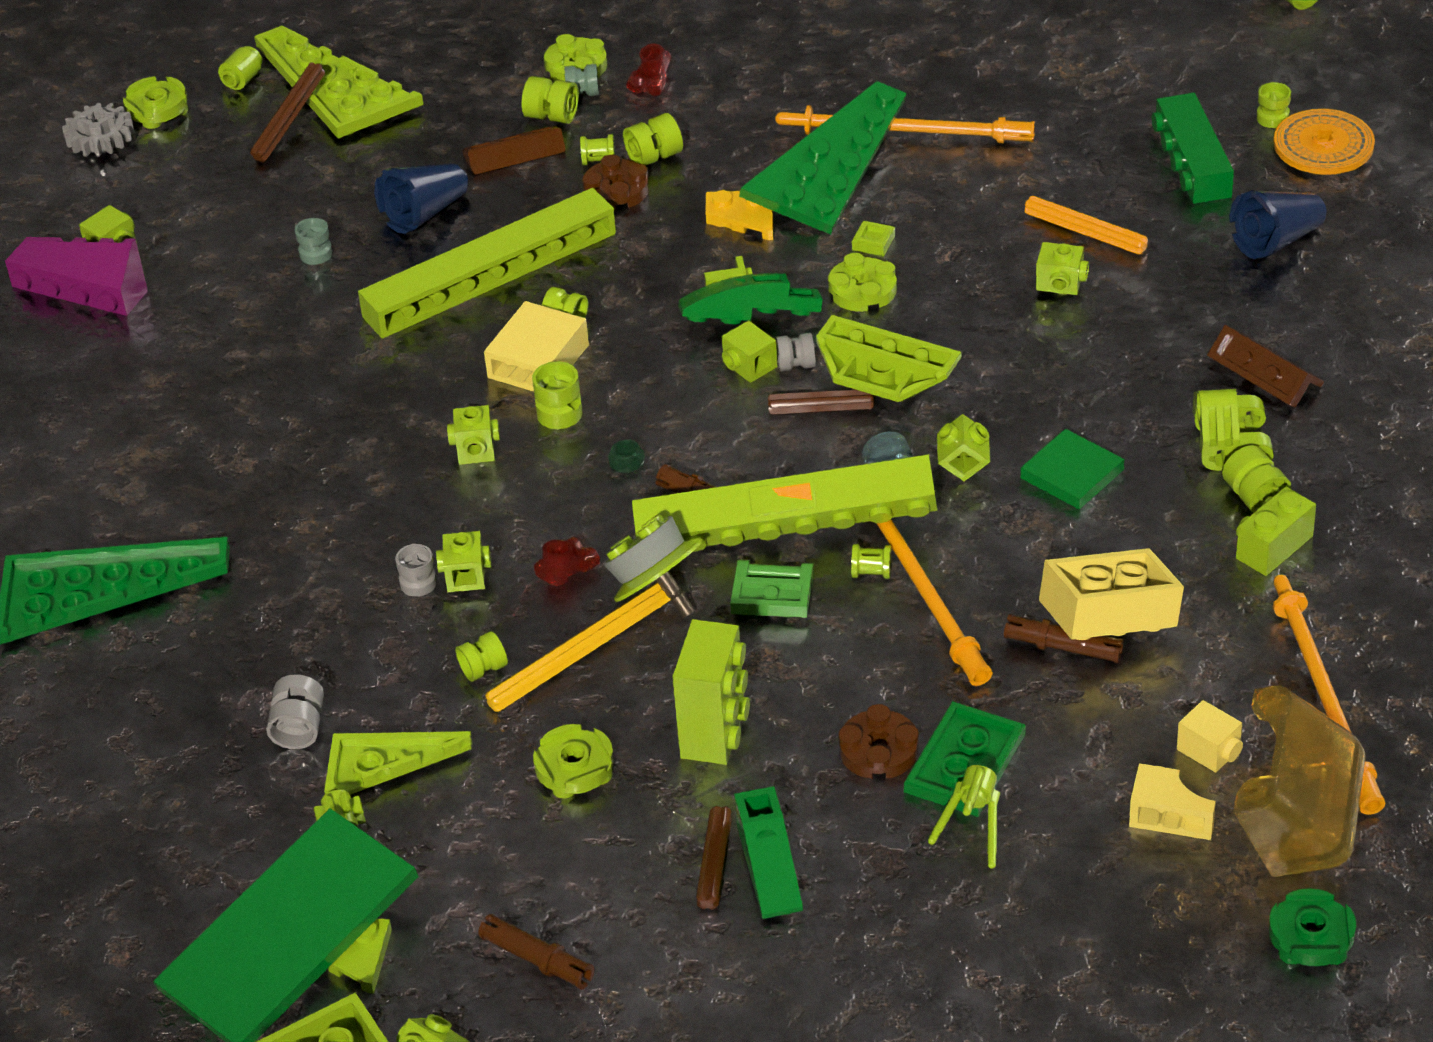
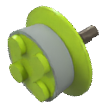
M658 514L641 526L642 529L637 532L639 536L632 540L627 535L611 546V550L606 553L608 559L603 565L622 584L613 598L615 602L631 596L656 580L668 598H671L670 601L682 618H685L693 613L695 609L686 595L680 591L681 588L669 573V570L697 549L703 540L699 537L684 541L673 517L669 516L663 519Z

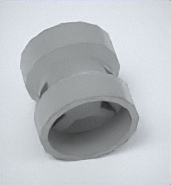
M812 333L800 334L798 338L792 339L788 336L776 337L777 359L780 372L790 371L794 366H802L804 369L815 368L816 361Z
M410 544L401 548L395 557L401 590L406 595L415 597L432 592L436 587L437 578L433 568L434 560L431 549L422 544Z

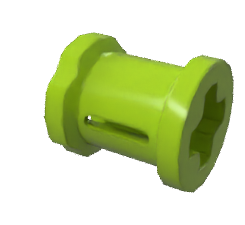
M608 134L607 138L587 139L586 136H580L582 166L588 165L589 162L601 161L602 157L606 155H615L613 134Z
M853 544L851 559L852 578H858L860 574L883 575L884 579H890L891 545H885L883 549L861 548L859 544Z

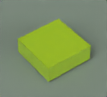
M863 221L852 239V250L884 257L895 237V227Z

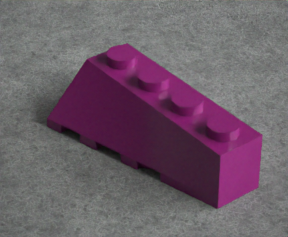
M26 237L5 260L11 285L14 288L125 316L132 311L148 292L136 239H125L122 243L114 242L113 238H101L99 242H87L86 238H74L72 242H64L61 237Z

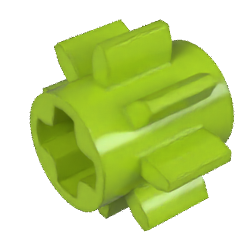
M333 790L326 793L321 799V806L313 808L316 821L331 808L358 828V824L366 823L360 796L351 798L350 793L345 790Z

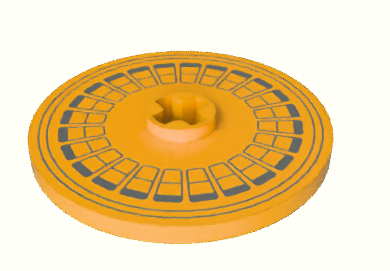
M1310 109L1300 111L1285 118L1277 126L1273 142L1276 153L1288 165L1308 173L1332 175L1349 172L1364 165L1373 154L1375 137L1370 127L1354 115L1333 109Z

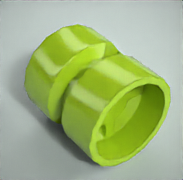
M529 77L522 94L523 115L544 120L548 116L552 122L570 124L575 117L578 107L579 92L577 84L562 80H556L552 84L549 78Z
M669 113L653 117L648 120L647 124L640 122L623 130V141L627 154L631 161L647 166L657 162L659 156L665 159L683 150L681 131L675 119Z
M560 361L548 362L539 366L532 375L538 421L550 429H565L575 425L583 414L579 393L578 371L573 365Z
M1245 446L1235 451L1223 467V479L1253 513L1262 506L1268 497H1274L1284 487L1292 488L1289 479L1280 469L1274 467V462L1259 446Z

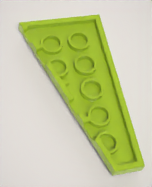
M279 26L254 36L256 47L292 87L309 63L313 62L322 65L325 75L306 103L337 138L351 135L356 131L379 124L386 119L424 105L422 94L416 91L406 92L402 90V84L394 80L388 83L379 78L378 72L345 56L338 58L332 55L331 49L325 46L317 48L309 44L307 37L284 26Z

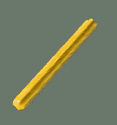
M657 582L488 691L485 695L488 706L495 712L502 711L668 603L671 598H668Z

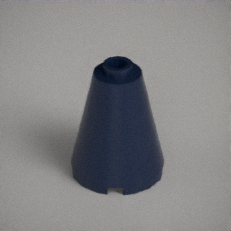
M456 164L388 168L381 172L383 173L382 176L376 178L374 195L379 212H386L390 221L386 222L387 225L397 233L406 234L414 231L463 196L467 191L468 176Z
M1247 191L1238 195L1232 203L1229 219L1230 223L1235 222L1237 232L1233 233L1232 236L1240 251L1247 257L1252 259L1267 258L1320 227L1325 221L1327 209L1323 200L1313 193Z

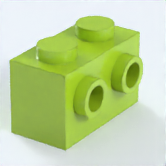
M1284 487L1274 497H1268L1250 517H1244L1239 523L1236 530V535L1238 536L1236 559L1265 576L1270 574L1313 537L1316 503L1288 487Z

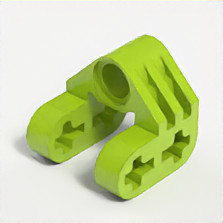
M1236 389L1194 392L1193 415L1196 428L1200 431L1199 447L1202 463L1206 468L1216 471L1223 470L1224 464L1235 451L1250 445L1259 446L1273 460L1274 453L1271 438L1262 432H1247L1256 430L1265 423L1264 405L1259 397L1255 395H1237Z

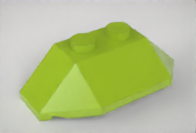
M835 315L830 316L816 335L817 344L833 383L896 402L914 397L946 380L962 357V352Z

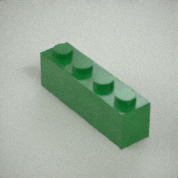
M1195 92L1157 98L1156 112L1152 113L1151 116L1153 130L1159 132L1161 136L1163 151L1169 152L1171 167L1174 172L1178 171L1180 175L1182 190L1188 192L1193 204L1232 198L1234 170Z

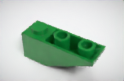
M775 787L734 794L736 825L762 919L803 911L785 822Z

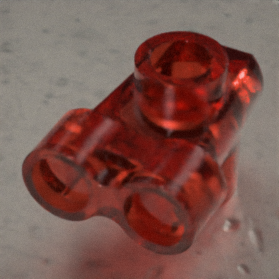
M648 44L640 50L641 65L637 71L631 73L626 86L634 93L646 91L653 96H659L667 82L665 77L667 76V69L671 61V54L659 44Z
M575 537L565 541L550 540L543 545L542 559L535 563L534 571L537 577L551 585L559 586L567 583L569 576L580 571L583 573L598 566L600 557L594 548H584Z

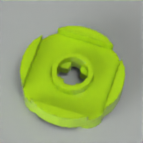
M563 34L556 38V43L551 45L544 54L545 71L550 73V78L554 81H565L564 66H575L584 71V67L587 64H596L598 78L607 69V54L604 49V42L597 38H574L573 35Z
M156 76L134 82L127 88L126 98H123L125 112H130L131 119L143 123V126L147 129L158 128L162 122L184 115L188 111L187 94L184 84L178 79L166 76L167 81H157Z
M860 253L847 254L844 257V261L837 264L829 273V294L833 295V301L838 306L850 311H868L869 305L879 303V308L886 306L894 299L897 293L895 265L888 261L864 257Z
M568 724L547 732L540 739V747L537 751L534 750L533 754L534 769L538 780L545 787L551 789L556 797L563 799L570 798L574 794L591 791L600 785L608 783L613 776L614 757L612 744L602 731L593 728V733L588 730H582L580 724ZM574 755L576 759L581 760L577 762H568L567 757Z

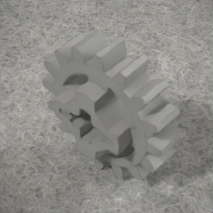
M97 103L95 106H91V108L86 105L83 112L73 111L74 118H66V125L62 126L67 147H72L73 153L82 151L83 156L86 157L91 152H95L96 157L106 153V151L112 154L114 147L124 148L123 141H131V134L134 133L130 112H125L123 106L114 109L113 103H109L106 107H102L101 103Z

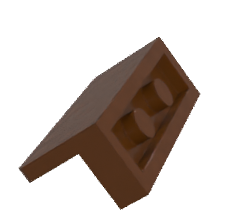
M1224 325L1207 354L1210 358L1295 408L1310 383L1322 387L1325 382L1246 334L1227 325Z

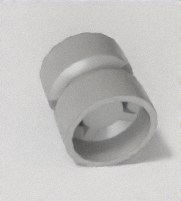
M288 675L280 678L275 683L266 727L267 735L272 742L288 749H302L309 747L315 742L318 735L320 713L324 698L323 688L316 680L304 675Z

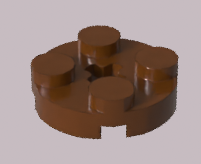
M606 155L602 157L601 163L592 166L583 176V189L586 191L593 187L614 210H617V205L628 203V208L642 202L649 193L647 167L634 161L620 159L617 155Z
M883 704L872 705L867 711L853 716L839 730V747L842 762L851 772L858 776L873 779L872 773H886V778L896 777L909 770L917 759L919 745L918 729L907 717L890 711ZM874 741L886 742V746L878 744L873 747L871 745Z

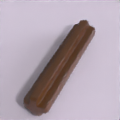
M855 389L774 393L768 396V410L771 415L871 410L874 407V395Z
M714 806L709 813L696 894L697 906L701 909L708 908L714 910L719 906L732 823V811L727 806Z

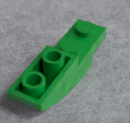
M763 273L728 278L709 284L679 299L678 307L682 316H686L688 320L693 322H706L707 318L721 319L723 323L736 325L741 324L742 320L751 321L753 308L762 313L772 314L776 313L777 309L791 310V313L795 315L809 316L811 312L822 311L823 298L818 289L790 287L786 274Z

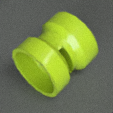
M1270 82L1259 88L1258 102L1260 105L1257 107L1256 120L1260 125L1267 128H1277L1285 118L1289 117L1290 109L1288 105L1291 101V90L1287 85L1279 82Z
M551 287L544 296L542 306L586 318L588 299L585 295L578 293L569 295L564 289Z
M492 631L479 636V640L473 644L466 642L455 649L458 663L467 679L471 682L484 677L485 671L490 669L496 671L508 664L504 647L497 635Z

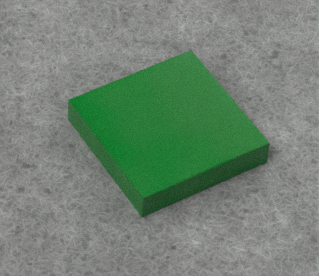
M1064 429L1021 467L1020 478L1080 510L1124 471L1125 459L1068 429Z

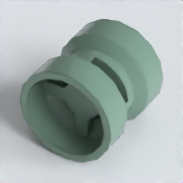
M587 64L584 67V71L575 66H564L565 81L576 83L579 94H583V91H586L588 96H599L596 64Z
M308 218L300 221L295 227L296 239L300 243L298 247L300 259L309 265L322 264L332 257L333 251L331 242L328 240L329 229L327 222L320 218Z

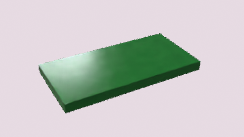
M329 808L153 982L161 993L223 1041L255 1042L419 877L414 866Z

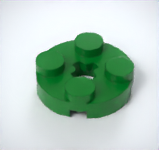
M1298 889L1286 894L1285 901L1279 903L1278 906L1277 903L1273 906L1269 919V937L1274 947L1278 950L1279 958L1291 965L1324 966L1343 963L1347 959V953L1355 940L1356 918L1352 909L1346 903L1344 908L1340 903L1334 901L1335 895L1320 889ZM1312 922L1315 923L1316 928L1322 930L1311 932L1305 928L1307 923Z

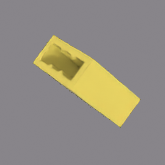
M525 301L485 349L487 377L534 392L532 375L539 366L555 361L574 365L589 346L586 318Z

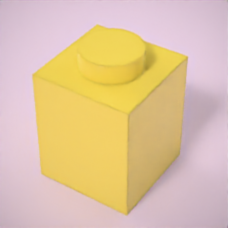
M1202 700L1178 723L1177 750L1216 773L1227 762H1233L1239 756L1243 747V742L1241 741L1242 722Z

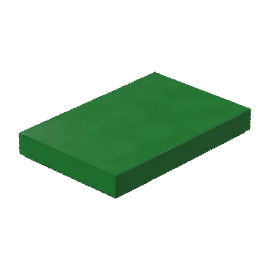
M952 701L906 778L904 793L947 806L954 793L956 783L962 782L965 770L972 765L985 766L994 771L997 775V785L1026 734V725ZM962 799L955 810L963 812L965 804ZM972 808L970 815L979 817L983 808Z

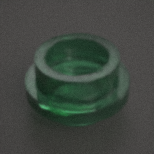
M621 440L612 446L608 460L612 469L618 472L629 473L639 469L644 464L645 456L644 451L637 442Z

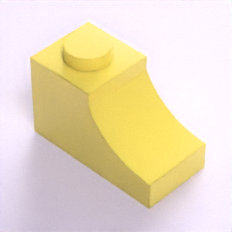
M1139 763L1130 800L1129 827L1211 840L1214 829L1216 801L1198 796L1186 788L1179 778L1180 770Z

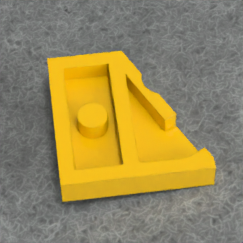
M720 190L717 192H706L707 224L728 227L732 231L743 234L748 228L762 232V239L773 240L772 210L739 197L740 191Z

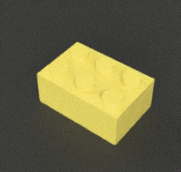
M1146 548L1045 560L1039 601L1071 640H1088L1091 637L1122 636L1130 632H1155L1163 628L1177 627L1184 586L1152 550Z

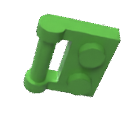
M738 560L730 602L731 614L807 618L811 588L814 581V563H802L801 566L750 564V560Z

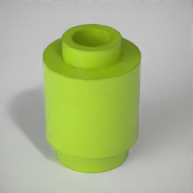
M250 46L236 49L218 69L222 83L234 90L243 89L260 71L262 57L255 48Z

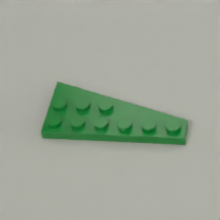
M876 81L741 187L739 197L831 235L903 106L907 93Z
M228 537L5 555L0 591V645L227 574L230 551Z

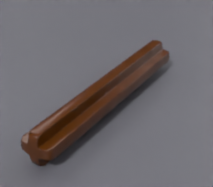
M313 62L308 64L251 148L250 154L254 160L261 162L268 160L324 77L325 71L322 69L321 64Z

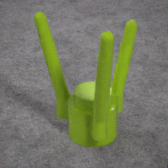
M972 765L965 770L962 782L956 783L951 799L928 838L930 845L936 843L961 799L965 804L963 809L965 816L971 814L972 808H983L987 804L988 867L990 869L996 867L997 805L1000 798V792L994 789L997 781V775L994 771L981 765Z

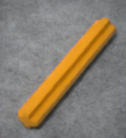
M1030 196L1025 202L1024 212L1027 215L1128 252L1142 255L1148 246V238L1145 235L1040 197Z

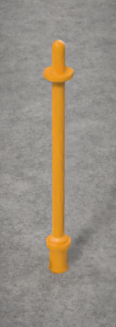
M807 105L805 113L780 112L775 116V121L779 125L804 126L805 134L809 135L813 127H819L833 115L813 114L812 106ZM999 117L993 123L895 118L889 131L991 136L994 140H997V143H1004L1005 140L1034 143L1035 121H1007L1006 117Z
M892 519L884 523H877L951 642L952 646L949 650L951 659L962 667L972 685L980 686L988 682L993 672L980 653L981 649L978 641L971 636L965 637Z
M1277 575L1273 583L1279 597L1273 603V610L1276 616L1288 619L1347 763L1348 768L1343 775L1345 783L1349 788L1353 789L1361 813L1366 815L1378 813L1385 807L1386 803L1376 782L1377 772L1372 763L1363 761L1302 614L1308 606V600L1304 593L1293 591L1285 575Z

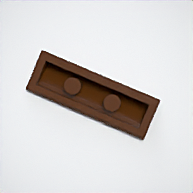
M549 126L465 147L462 152L473 174H480L563 153L566 148L561 128Z

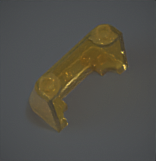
M1268 686L1254 689L1252 710L1259 720L1268 721L1276 734L1270 775L1251 778L1243 783L1237 792L1233 812L1272 877L1339 866L1351 856L1354 847L1366 759L1365 750L1354 734L1286 687Z

